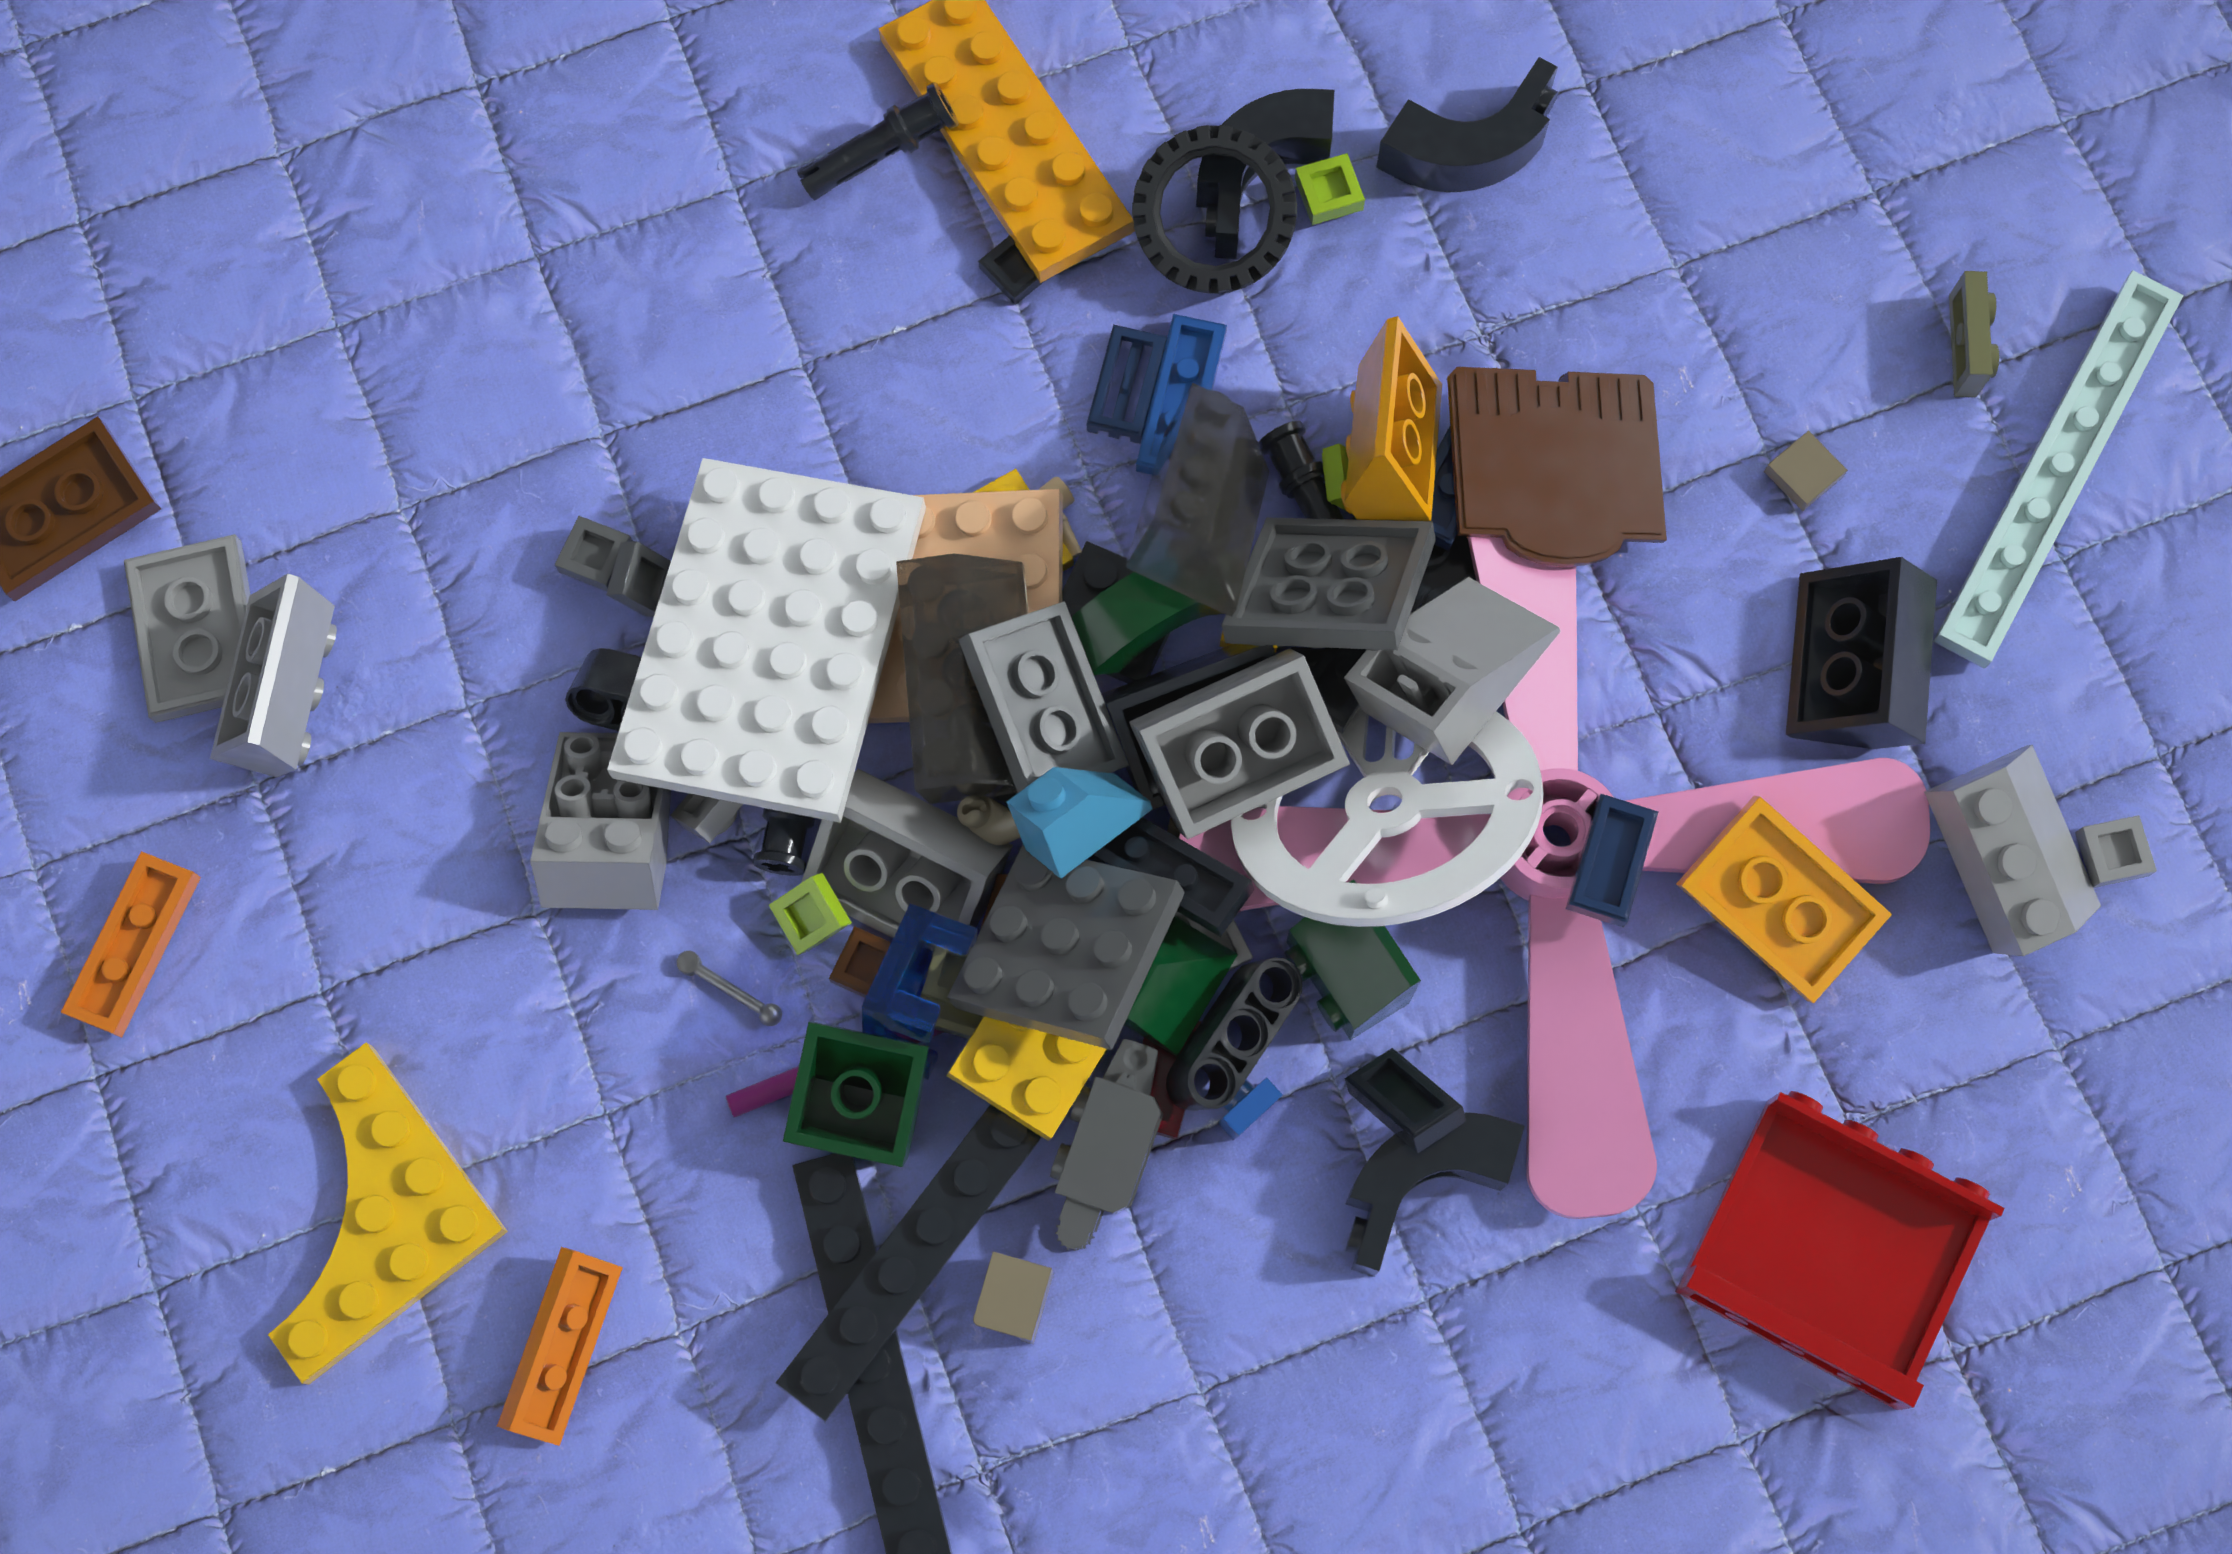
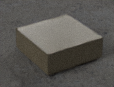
M1808 430L1771 461L1764 470V473L1804 511L1840 481L1848 470Z

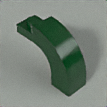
M1213 541L1203 542L1167 554L1139 568L1107 588L1071 617L1094 676L1122 671L1153 643L1184 624L1209 615L1226 614L1244 570L1235 560L1228 557L1226 553L1221 554Z

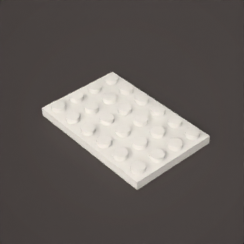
M702 458L607 770L612 779L841 823L925 514L924 497Z

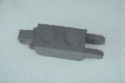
M1123 1039L1103 1079L1095 1077L1092 1088L1083 1086L1075 1100L1070 1120L1079 1123L1071 1146L1061 1143L1050 1173L1051 1178L1059 1180L1055 1193L1066 1196L1059 1217L1060 1225H1056L1058 1231L1055 1234L1058 1235L1057 1241H1061V1246H1066L1067 1250L1085 1249L1086 1245L1091 1244V1239L1095 1238L1093 1233L1098 1230L1104 1210L1110 1213H1118L1131 1207L1164 1115L1157 1100L1150 1096L1159 1052L1147 1045Z

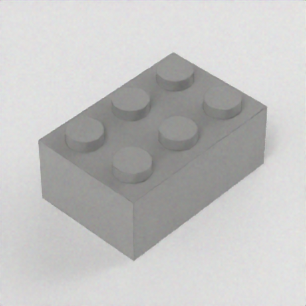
M1290 648L1129 722L1176 829L1187 840L1350 765L1304 655Z

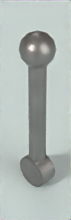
M684 951L678 956L677 967L684 975L693 976L696 974L759 1014L760 1021L766 1026H775L781 1021L782 1011L778 1005L773 1003L765 1005L702 965L700 957L695 952Z

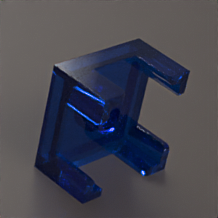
M910 903L862 1004V1032L915 1043L897 1036L898 1033H901L924 1043H930L934 1035V1027L940 1016V1006L920 998L933 954L931 943L958 954L966 955L970 948H973L977 940V928ZM930 1048L928 1050L924 1076L927 1080H929L938 1060V1052Z

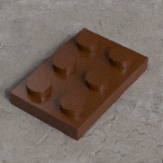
M98 416L0 477V586L13 601L19 600L161 510V507L107 425Z

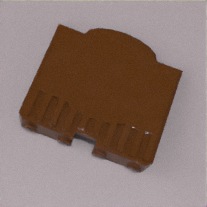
M1456 367L1449 374L1446 380L1448 384L1457 536L1502 538L1506 548L1520 558L1539 564L1561 567L1585 566L1604 561L1620 550L1622 542L1664 543L1667 540L1654 383L1646 375L1568 371L1557 382L1536 381V370Z

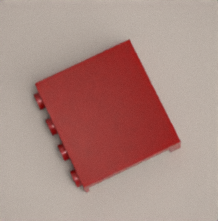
M1790 1091L1788 1095L1779 1092L1766 1102L1675 1292L1896 1410L1914 1408L1924 1387L1923 1384L1917 1382V1379L1989 1221L2001 1217L2005 1208L1988 1200L1990 1192L1979 1184L1959 1177L1952 1181L1932 1171L1934 1163L1925 1156L1903 1148L1896 1152L1877 1142L1878 1134L1869 1127L1852 1120H1844L1842 1124L1821 1113L1823 1106L1815 1099L1796 1091Z

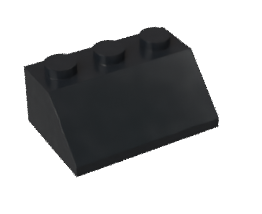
M1903 557L1800 573L1786 725L1787 736L1795 739L1868 749L1925 744L1937 580Z
M1232 644L1101 694L1129 766L1125 767L1135 790L1151 802L1152 810L1164 806L1165 802L1129 722L1276 655L1273 645Z

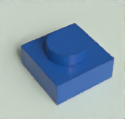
M1267 1077L1256 1087L1246 1079L1235 1097L1226 1106H1223L1228 1113L1217 1123L1234 1140L1281 1098L1283 1094Z

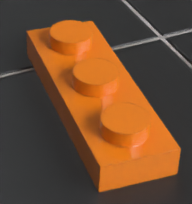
M141 851L61 1013L122 1038L201 877L193 871Z
M561 1247L497 1427L560 1446L623 1267Z

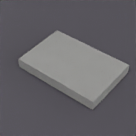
M233 534L125 559L124 566L148 717L155 723L223 707L249 596L251 595L241 540Z

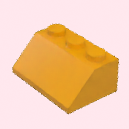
M1398 316L1387 318L1358 365L1356 389L1352 390L1350 395L1353 421L1351 434L1346 438L1348 470L1347 480H1344L1341 484V498L1346 511L1349 514H1353L1357 520L1431 521L1442 383Z

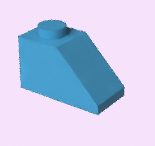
M1059 767L1051 768L1007 801L1025 850L1060 879L1153 809L1151 802L1114 773Z

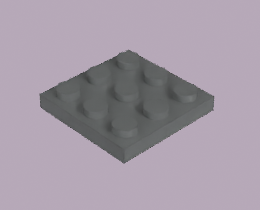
M1266 517L1222 623L1225 643L1251 644L1254 646L1351 648L1370 651L1398 650L1436 540L1433 521Z
M1022 845L947 998L956 1009L1112 1050L1185 893L1177 880L1085 860L1060 879L1027 852L1024 845Z

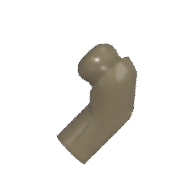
M975 795L966 796L960 802L957 809L958 820L962 825L967 826L984 840L995 845H1005L1021 838L1010 809L987 796L978 797Z

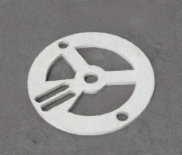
M1359 707L1344 733L1337 732L1340 741L1364 776V778L1354 784L1346 796L1345 810L1348 822L1308 869L1291 856L1279 838L1277 814L1283 796L1259 806L1266 809V812L1258 819H1244L1242 817L1244 814L1231 819L1233 842L1246 874L1258 889L1280 906L1316 921L1344 926L1370 927L1411 922L1442 913L1475 897L1494 884L1521 857L1537 829L1542 813L1543 782L1538 760L1527 739L1508 719L1495 712L1468 745L1485 760L1495 779L1421 784L1412 775L1429 751L1414 743V751L1409 758L1403 760L1394 758L1396 731L1388 726L1386 727L1384 756L1375 762L1365 760L1369 715ZM1517 788H1528L1533 791L1528 798L1523 800H1512L1507 797L1512 790ZM1384 795H1394L1402 799L1401 804L1390 812L1377 813L1369 808L1375 799ZM1492 813L1481 833L1465 850L1431 871L1408 879L1387 883L1361 884L1346 882L1381 838L1404 833L1414 827L1421 818Z

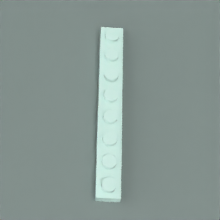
M2134 270L2127 276L1933 642L1984 669L1992 662L2184 295Z

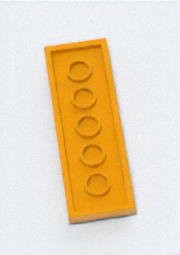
M931 0L878 28L881 42L918 97L927 93L926 86L933 82H936L943 91L957 117L959 125L951 130L945 126L940 129L941 133L1007 233L1013 238L1016 247L1034 271L1040 283L1135 232L1132 216L985 0Z

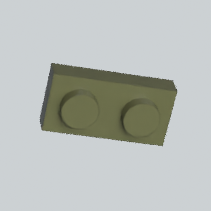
M1964 271L1949 294L1954 397H1977L1989 379L1996 376L1999 366V348L1997 344H1991L1990 326H1992L1996 315V296L1994 293L1988 292L1987 271Z

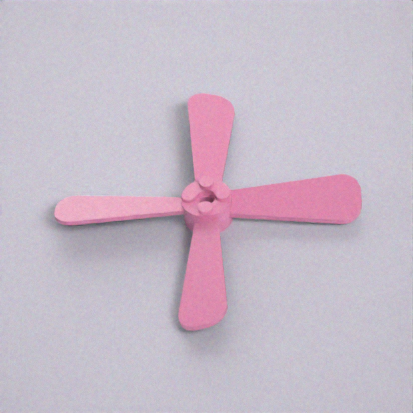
M1467 537L1476 581L1553 623L1561 631L1502 703L1505 718L1524 735L1531 745L1538 760L1543 782L1542 813L1537 829L1521 857L1500 877L1511 891L1528 900L1527 1182L1535 1199L1545 1209L1555 1215L1569 1219L1614 1216L1628 1211L1645 1198L1653 1186L1656 1177L1657 1160L1601 920L1566 909L1597 799L1600 794L1613 797L1610 791L1598 780L1578 771L1576 566L1544 565L1520 558L1506 548L1502 538ZM1875 758L1625 800L1659 811L1642 871L1686 873L1753 796H1761L1857 883L1888 884L1900 880L1921 862L1930 840L1929 802L1924 793L1926 791L1925 785L1912 768L1903 762L1891 758ZM1517 788L1512 790L1507 797L1512 800H1523L1528 798L1533 791L1528 788ZM1279 806L1277 814V830L1281 842L1291 856L1308 869L1348 822L1344 808ZM1257 807L1244 813L1242 817L1247 820L1258 819L1265 814L1266 809ZM1372 810V811L1377 812V813H1386V812H1390V811H1393V810ZM1491 814L1421 818L1408 831L1396 836L1381 838L1346 882L1354 879L1356 883L1361 884L1387 883L1408 879L1431 871L1465 850L1481 833ZM1231 820L1188 840L1180 833L1179 839L1249 878L1240 863L1233 842ZM1551 825L1562 827L1569 834L1571 844L1564 847L1551 844L1544 835L1543 827ZM1253 883L1254 891L1240 911L1279 904L1268 898Z

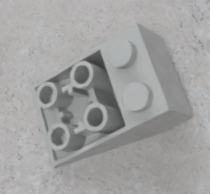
M1468 577L1410 614L1398 650H1366L1344 679L1363 712L1450 765H1453L1561 631L1553 623Z
M559 732L530 859L541 908L658 910L667 860L671 790L612 779L607 769L618 733Z

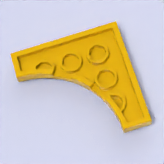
M367 1042L317 1078L329 1097L344 1138L348 1175L345 1212L331 1256L318 1280L295 1310L268 1334L300 1382L307 1385L315 1381L508 1232L377 1051Z

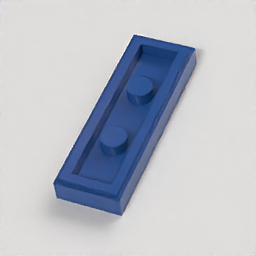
M1173 314L1136 462V472L1187 483L1191 482L1225 342L1227 325Z

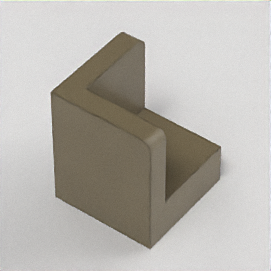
M992 1252L974 1314V1323L979 1327L1018 1337L1023 1342L1034 1344L1054 1275L1052 1268Z

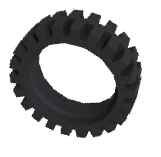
M1204 125L1174 135L1175 137L1164 142L1156 149L1152 157L1147 160L1135 185L1132 216L1136 236L1143 252L1151 264L1166 278L1179 286L1193 291L1227 293L1255 283L1268 274L1281 260L1293 237L1297 218V200L1288 169L1277 153L1264 141L1247 131L1233 128L1232 126ZM1212 154L1235 157L1251 167L1265 185L1270 205L1267 228L1256 247L1238 261L1218 266L1195 263L1177 252L1165 235L1160 215L1163 191L1174 173L1192 159Z

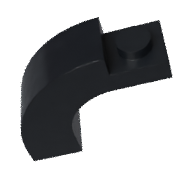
M1538 57L1509 103L1498 113L1478 121L1462 122L1450 120L1408 99L1380 142L1376 168L1407 184L1440 192L1477 190L1505 180L1522 169L1543 145L1550 121L1547 115L1558 96V91L1552 89L1558 67Z
M1292 89L1272 93L1246 104L1233 113L1222 125L1232 126L1255 135L1271 147L1284 164H1311L1330 158L1335 90ZM1212 154L1202 157L1197 179L1196 207L1207 208L1205 237H1216L1215 258L1237 259L1240 202L1244 191L1258 175L1251 167L1235 157Z
M1469 1112L1465 1113L1467 1122L1419 1153H1416L1396 1134L1384 1142L1362 1168L1346 1201V1205L1368 1211L1366 1219L1355 1216L1345 1251L1355 1254L1351 1270L1373 1277L1377 1275L1381 1268L1399 1205L1403 1197L1419 1184L1436 1178L1451 1177L1501 1191L1509 1183L1525 1126L1499 1117Z

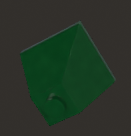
M1174 916L1124 1025L1177 1057L1238 954Z

